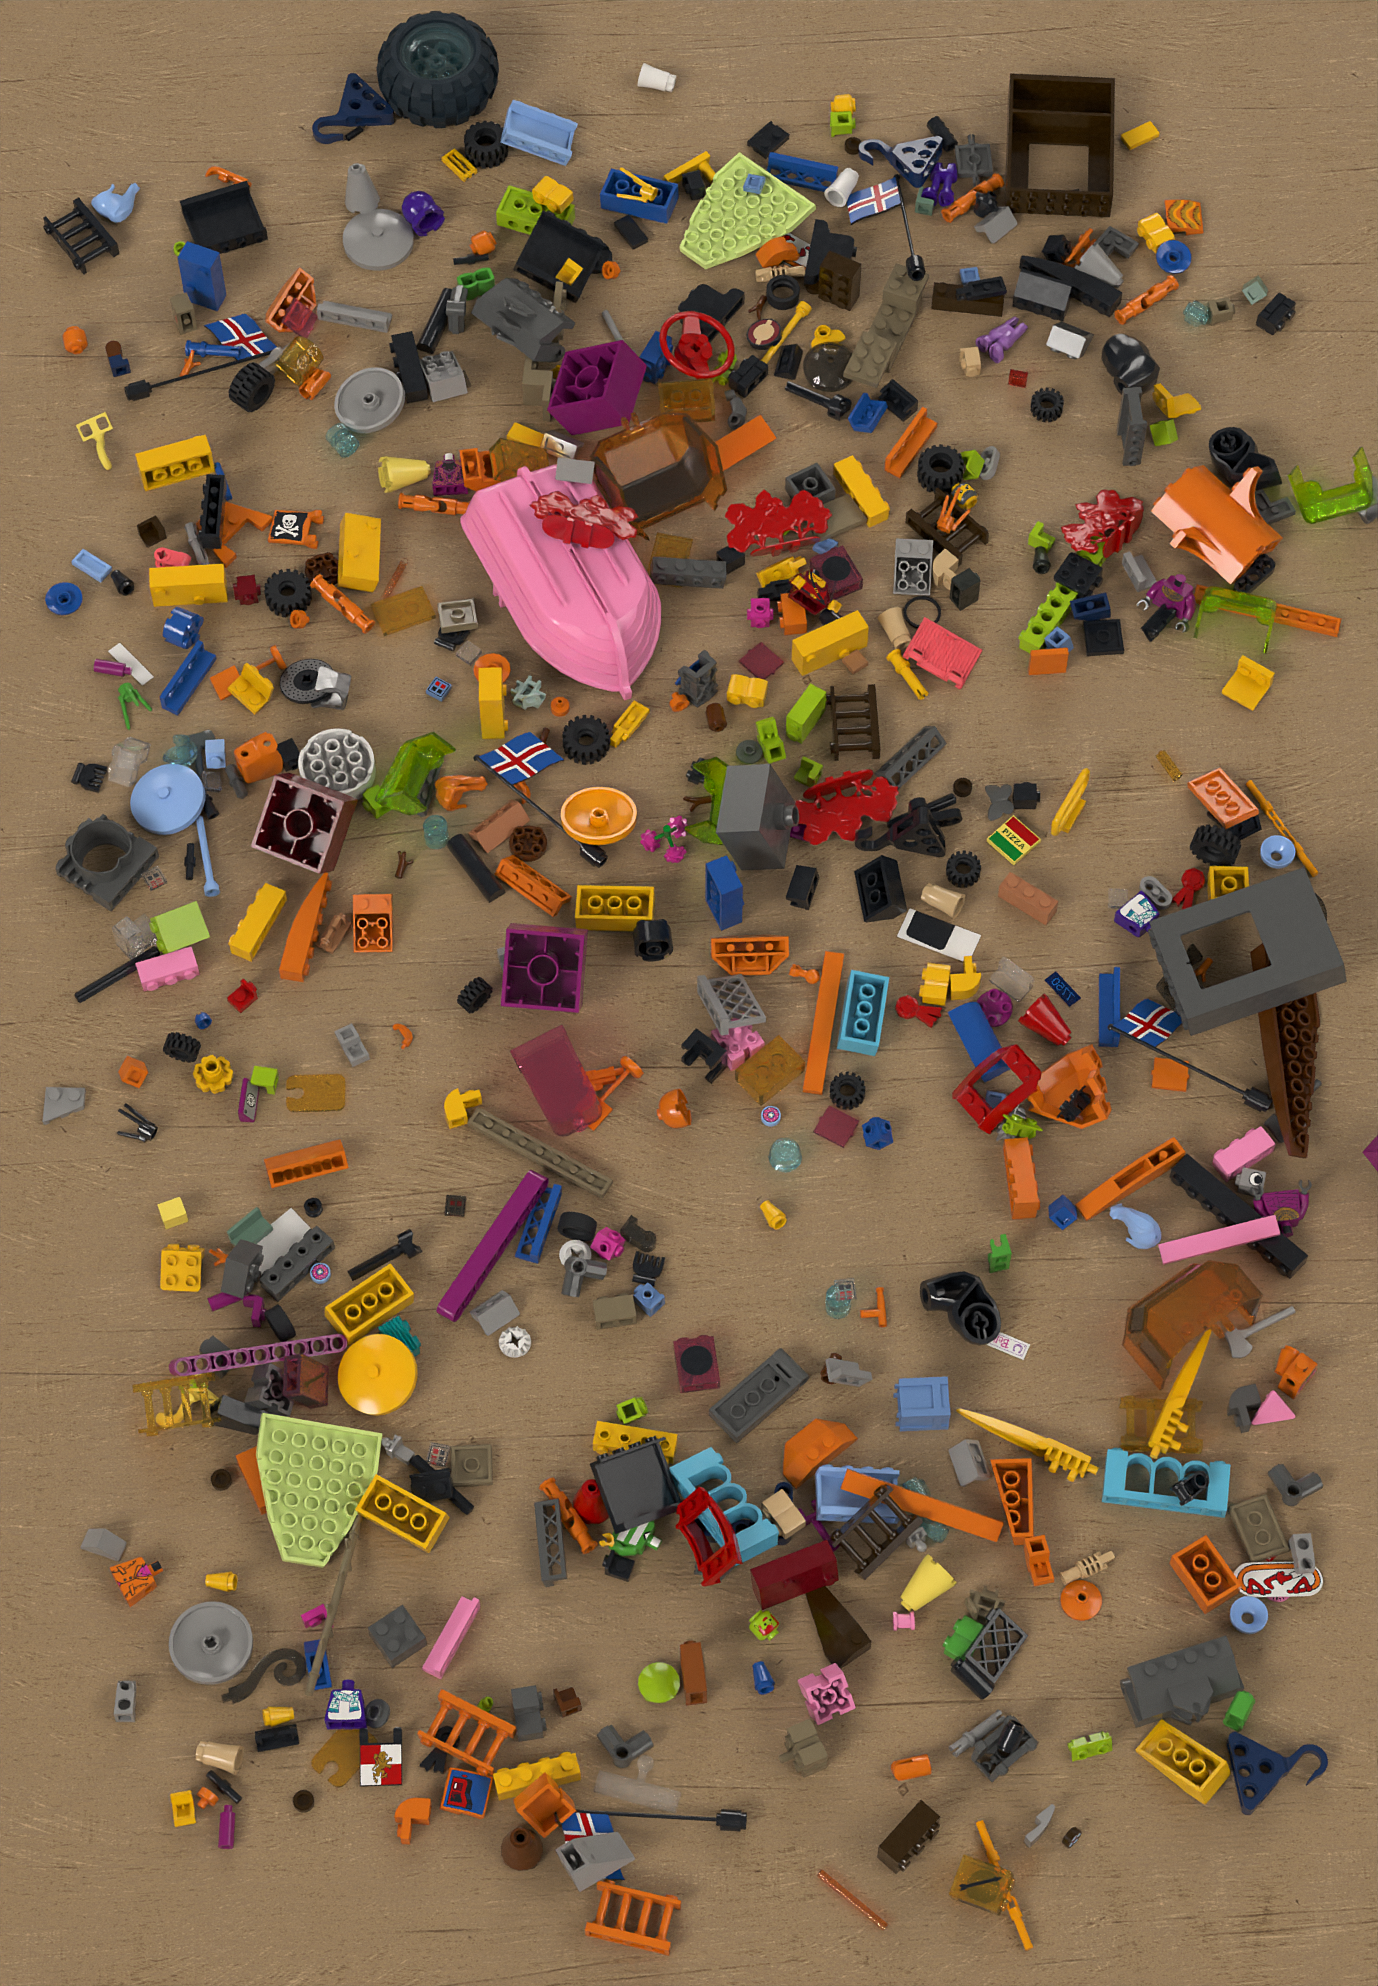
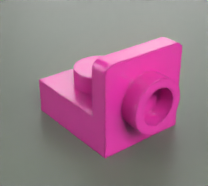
M324 1604L302 1614L301 1618L305 1628H313L321 1624L323 1619L326 1620L327 1611Z

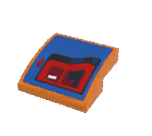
M450 1767L439 1809L458 1815L462 1813L483 1819L493 1777Z

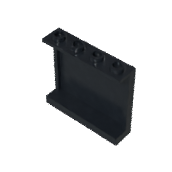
M247 181L180 200L181 212L192 240L196 245L222 254L268 240L266 227L262 224Z
M543 210L513 270L555 292L556 282H563L555 277L568 258H570L583 268L571 286L563 282V289L567 290L566 298L576 303L606 244L600 238L590 236L585 230L575 228L570 222L557 218L552 212Z
M656 1436L644 1440L645 1444L641 1445L640 1441L628 1445V1450H625L624 1447L612 1451L613 1455L608 1456V1453L596 1457L597 1461L590 1463L615 1534L677 1512V1506L682 1501L659 1443L665 1440V1437L659 1439Z

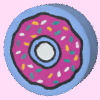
M767 1106L762 1110L761 1120L764 1125L773 1127L780 1122L781 1113L778 1108Z
M324 1263L313 1265L310 1270L311 1279L317 1284L326 1283L331 1276L328 1265Z

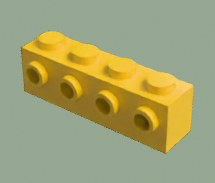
M597 1421L593 1439V1451H596L598 1454H613L612 1451L622 1447L628 1450V1445L639 1441L641 1445L645 1444L644 1440L656 1436L657 1439L665 1437L666 1439L659 1443L668 1465L669 1463H674L678 1434Z
M570 1752L561 1753L557 1758L550 1759V1757L541 1758L537 1763L533 1764L528 1762L521 1763L517 1768L510 1770L509 1768H502L493 1774L499 1801L518 1796L544 1772L558 1786L581 1780L576 1753L571 1754Z

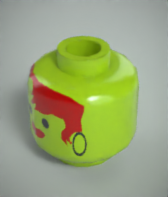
M760 1609L749 1619V1629L760 1641L766 1638L770 1641L779 1633L776 1629L780 1623L769 1610L762 1611Z

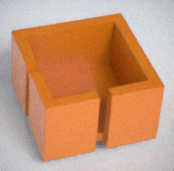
M546 1772L513 1799L516 1811L543 1838L547 1837L558 1827L555 1812H557L559 1821L563 1823L576 1811L570 1796L561 1787L559 1788L558 1784Z

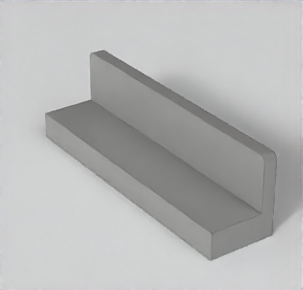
M323 301V304H318L317 307L318 320L385 333L388 332L392 319L391 313Z

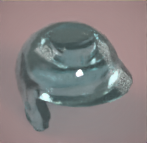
M174 735L172 738L176 746L165 752L163 761L169 764L188 767L197 758V746L187 735Z
M784 1137L773 1142L768 1158L774 1169L781 1172H790L799 1167L802 1155L797 1142L791 1138Z

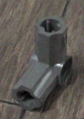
M457 285L453 288L450 300H447L446 316H448L449 331L452 334H459L464 332L465 329L464 317L466 314L468 289L463 285Z
M575 1256L567 1258L564 1263L566 1272L561 1294L579 1297L583 1276L603 1280L607 1273V1263ZM578 1261L579 1268L574 1271L573 1265Z
M1278 1464L1268 1471V1476L1282 1494L1283 1502L1288 1506H1296L1300 1500L1323 1488L1321 1478L1315 1472L1295 1481L1284 1464ZM1288 1492H1294L1296 1495H1290Z
M607 1725L597 1734V1738L613 1758L614 1765L619 1768L628 1767L632 1760L654 1747L650 1736L644 1730L626 1742L623 1741L613 1725ZM619 1753H626L628 1756L620 1758L617 1755Z

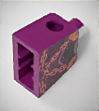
M451 453L445 454L443 456L444 461H437L435 464L432 483L433 496L468 494V488L464 487L461 461L455 460L454 455Z

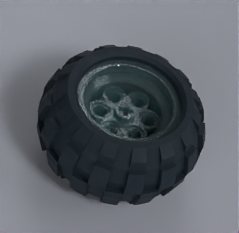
M430 11L427 14L421 15L419 13L407 19L406 23H400L391 30L379 51L376 70L380 91L386 102H389L391 108L398 116L410 119L412 124L425 127L428 125L434 126V128H446V126L453 124L456 126L469 121L470 116L479 115L486 108L488 99H492L498 83L499 63L492 41L489 37L486 38L485 32L478 24L471 20H466L465 17L457 13L451 12L448 14L441 11Z

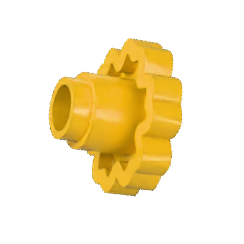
M214 1055L203 1057L201 1063L196 1064L193 1071L196 1086L203 1092H208L209 1090L213 1094L223 1092L225 1085H230L234 1076L232 1069H230V1062L222 1056L217 1059Z

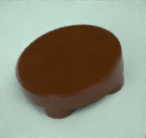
M332 553L319 554L306 561L305 576L310 584L319 574L323 575V579L329 584L335 585L338 583V559Z
M530 825L517 826L510 836L509 848L512 855H515L520 860L532 862L545 854L547 838L540 827Z

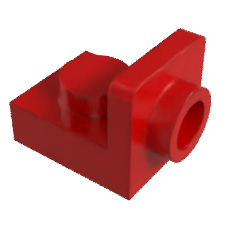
M242 979L240 981L241 986L227 997V1001L240 1013L258 999L256 986L245 979Z

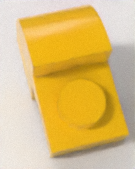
M964 956V974H950L951 1000L968 999L974 996L980 987L981 973H976V963H972V956Z
M457 1088L447 1095L444 1102V1110L449 1129L467 1124L468 1117L465 1109L482 1105L480 1090H469L460 1095Z

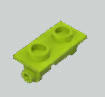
M728 349L719 354L717 358L719 364L713 370L718 369L724 364L727 359ZM736 354L729 370L718 377L712 378L711 383L717 380L720 385L724 386L729 382V374L737 361Z
M1003 1114L1007 1121L1002 1125V1130L1006 1134L1032 1139L1036 1136L1037 1130L1043 1131L1037 1125L1038 1122L1032 1118L1027 1117L1023 1119L1016 1114H1012V1116Z
M1102 1731L1089 1735L1090 1742H1087L1085 1737L1072 1739L1071 1742L1067 1743L1068 1749L1071 1751L1072 1762L1113 1751L1112 1737L1109 1736L1108 1732L1104 1733Z

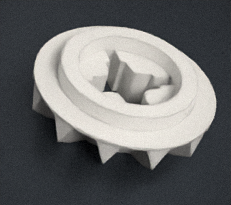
M580 1240L568 1241L560 1249L559 1257L563 1265L566 1259L572 1256V1251L576 1254L581 1253L579 1258L591 1259L589 1246ZM578 1261L573 1265L575 1271L579 1268Z
M518 1326L509 1327L504 1332L502 1331L499 1338V1347L506 1356L513 1358L521 1357L529 1351L531 1338L525 1329H521ZM512 1336L516 1339H521L518 1341V1348L514 1343L510 1344Z

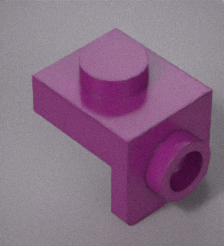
M255 1294L245 1296L242 1299L244 1307L253 1308L251 1316L253 1327H261L262 1321L266 1320L264 1312L267 1311V1309H264L263 1298Z

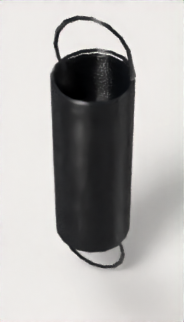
M358 126L346 134L345 140L350 141L362 133L363 127Z

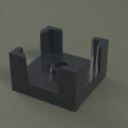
M697 1028L681 1044V1048L687 1050L682 1056L681 1062L690 1066L698 1057H701L705 1060V1064L709 1066L710 1072L705 1076V1079L711 1084L726 1069L727 1050Z

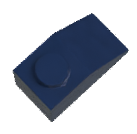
M1106 592L1070 601L1074 619L1094 621L1111 617V609Z

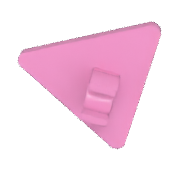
M1273 1390L1266 1395L1265 1401L1261 1403V1407L1252 1418L1251 1423L1252 1425L1294 1419L1295 1414L1276 1391Z

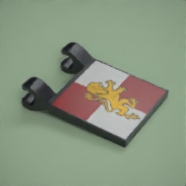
M394 1727L393 1743H368V1729L360 1728V1787L402 1786V1728Z

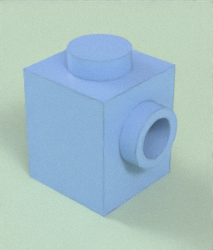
M224 739L205 740L207 769L226 767Z

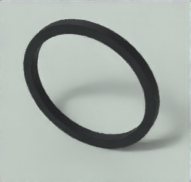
M917 596L906 603L904 618L912 627L918 629L920 625L911 622L906 611L908 606L916 600L932 602L938 609V617L934 622L937 624L940 620L941 608L934 599L927 596Z

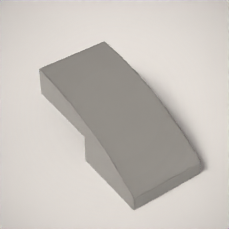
M352 1023L334 1031L352 1067L370 1059Z
M1053 1804L1036 1816L1035 1823L1037 1827L1025 1836L1024 1843L1029 1848L1038 1841L1047 1829L1055 1809Z

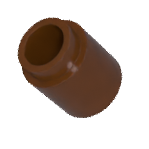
M719 703L709 704L705 712L709 729L714 732L723 731L727 726L724 708Z

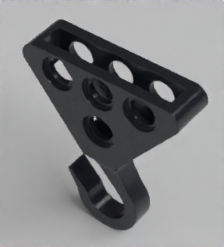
M927 807L917 808L895 823L884 835L876 840H867L872 836V826L855 834V847L862 851H879L886 846L892 845L899 850L934 857L945 856V836Z

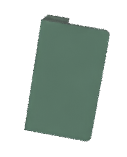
M256 1207L231 1227L227 1234L234 1246H236L240 1239L257 1244L273 1231V1227L262 1217L260 1209Z

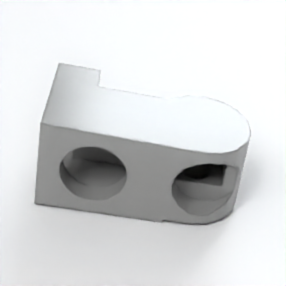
M1311 1533L1293 1534L1288 1540V1545L1294 1559L1296 1574L1314 1573L1315 1558Z
M118 1681L114 1706L116 1722H135L136 1681Z

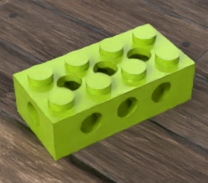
M509 185L496 211L497 225L530 235L542 211H551L547 206L536 203L532 192ZM570 204L561 214L556 212L553 214L561 220L570 222L572 225L575 220V205Z

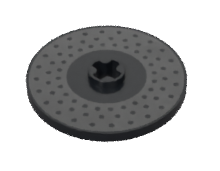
M304 659L291 664L280 677L279 685L282 694L289 701L298 704H310L322 700L329 693L315 691L319 667L323 666L332 669V667L318 659Z

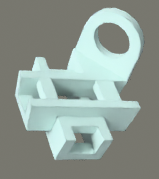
M530 675L524 683L517 680L515 690H510L511 695L514 697L512 700L513 704L524 710L532 706L538 709L546 697L545 693L539 691L541 681L538 680L537 683L532 681V676Z

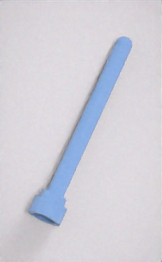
M199 815L196 819L206 876L204 893L207 897H214L220 893V890L213 877L204 820Z

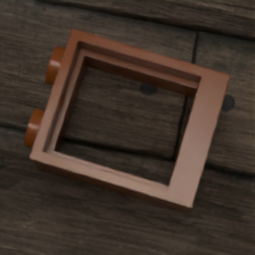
M686 1641L680 1645V1662L686 1706L707 1703V1686L701 1642Z

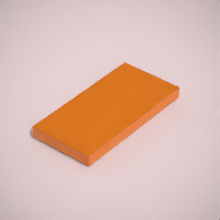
M1221 768L1187 783L1192 793L1225 829L1259 814L1258 808Z

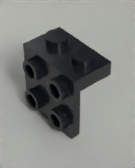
M1071 552L1057 570L1053 579L1055 582L1078 593L1077 599L1092 596L1094 589L1100 587L1103 582V568Z

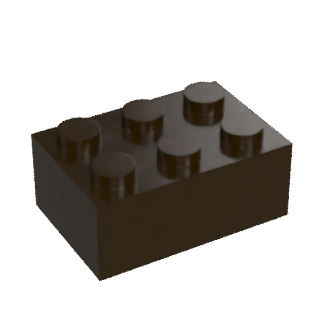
M829 250L820 265L818 298L841 309L851 311L860 296L861 263Z
M920 1800L879 1845L877 1858L895 1874L900 1870L904 1872L911 1864L910 1859L913 1855L918 1856L924 1850L925 1842L928 1839L933 1840L939 1833L940 1816Z

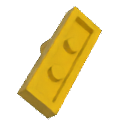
M705 151L665 174L663 181L677 184L682 181V174L700 170L710 184H712L716 173L709 165L710 155Z

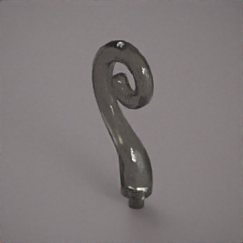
M288 1648L277 1649L268 1653L257 1663L243 1683L228 1688L229 1693L221 1695L223 1703L231 1701L232 1704H236L249 1697L256 1689L265 1671L279 1660L287 1659L293 1661L296 1665V1672L290 1677L284 1676L283 1671L287 1669L288 1665L286 1662L279 1663L275 1666L273 1674L277 1682L283 1686H293L299 1683L306 1674L307 1664L305 1658L296 1650Z

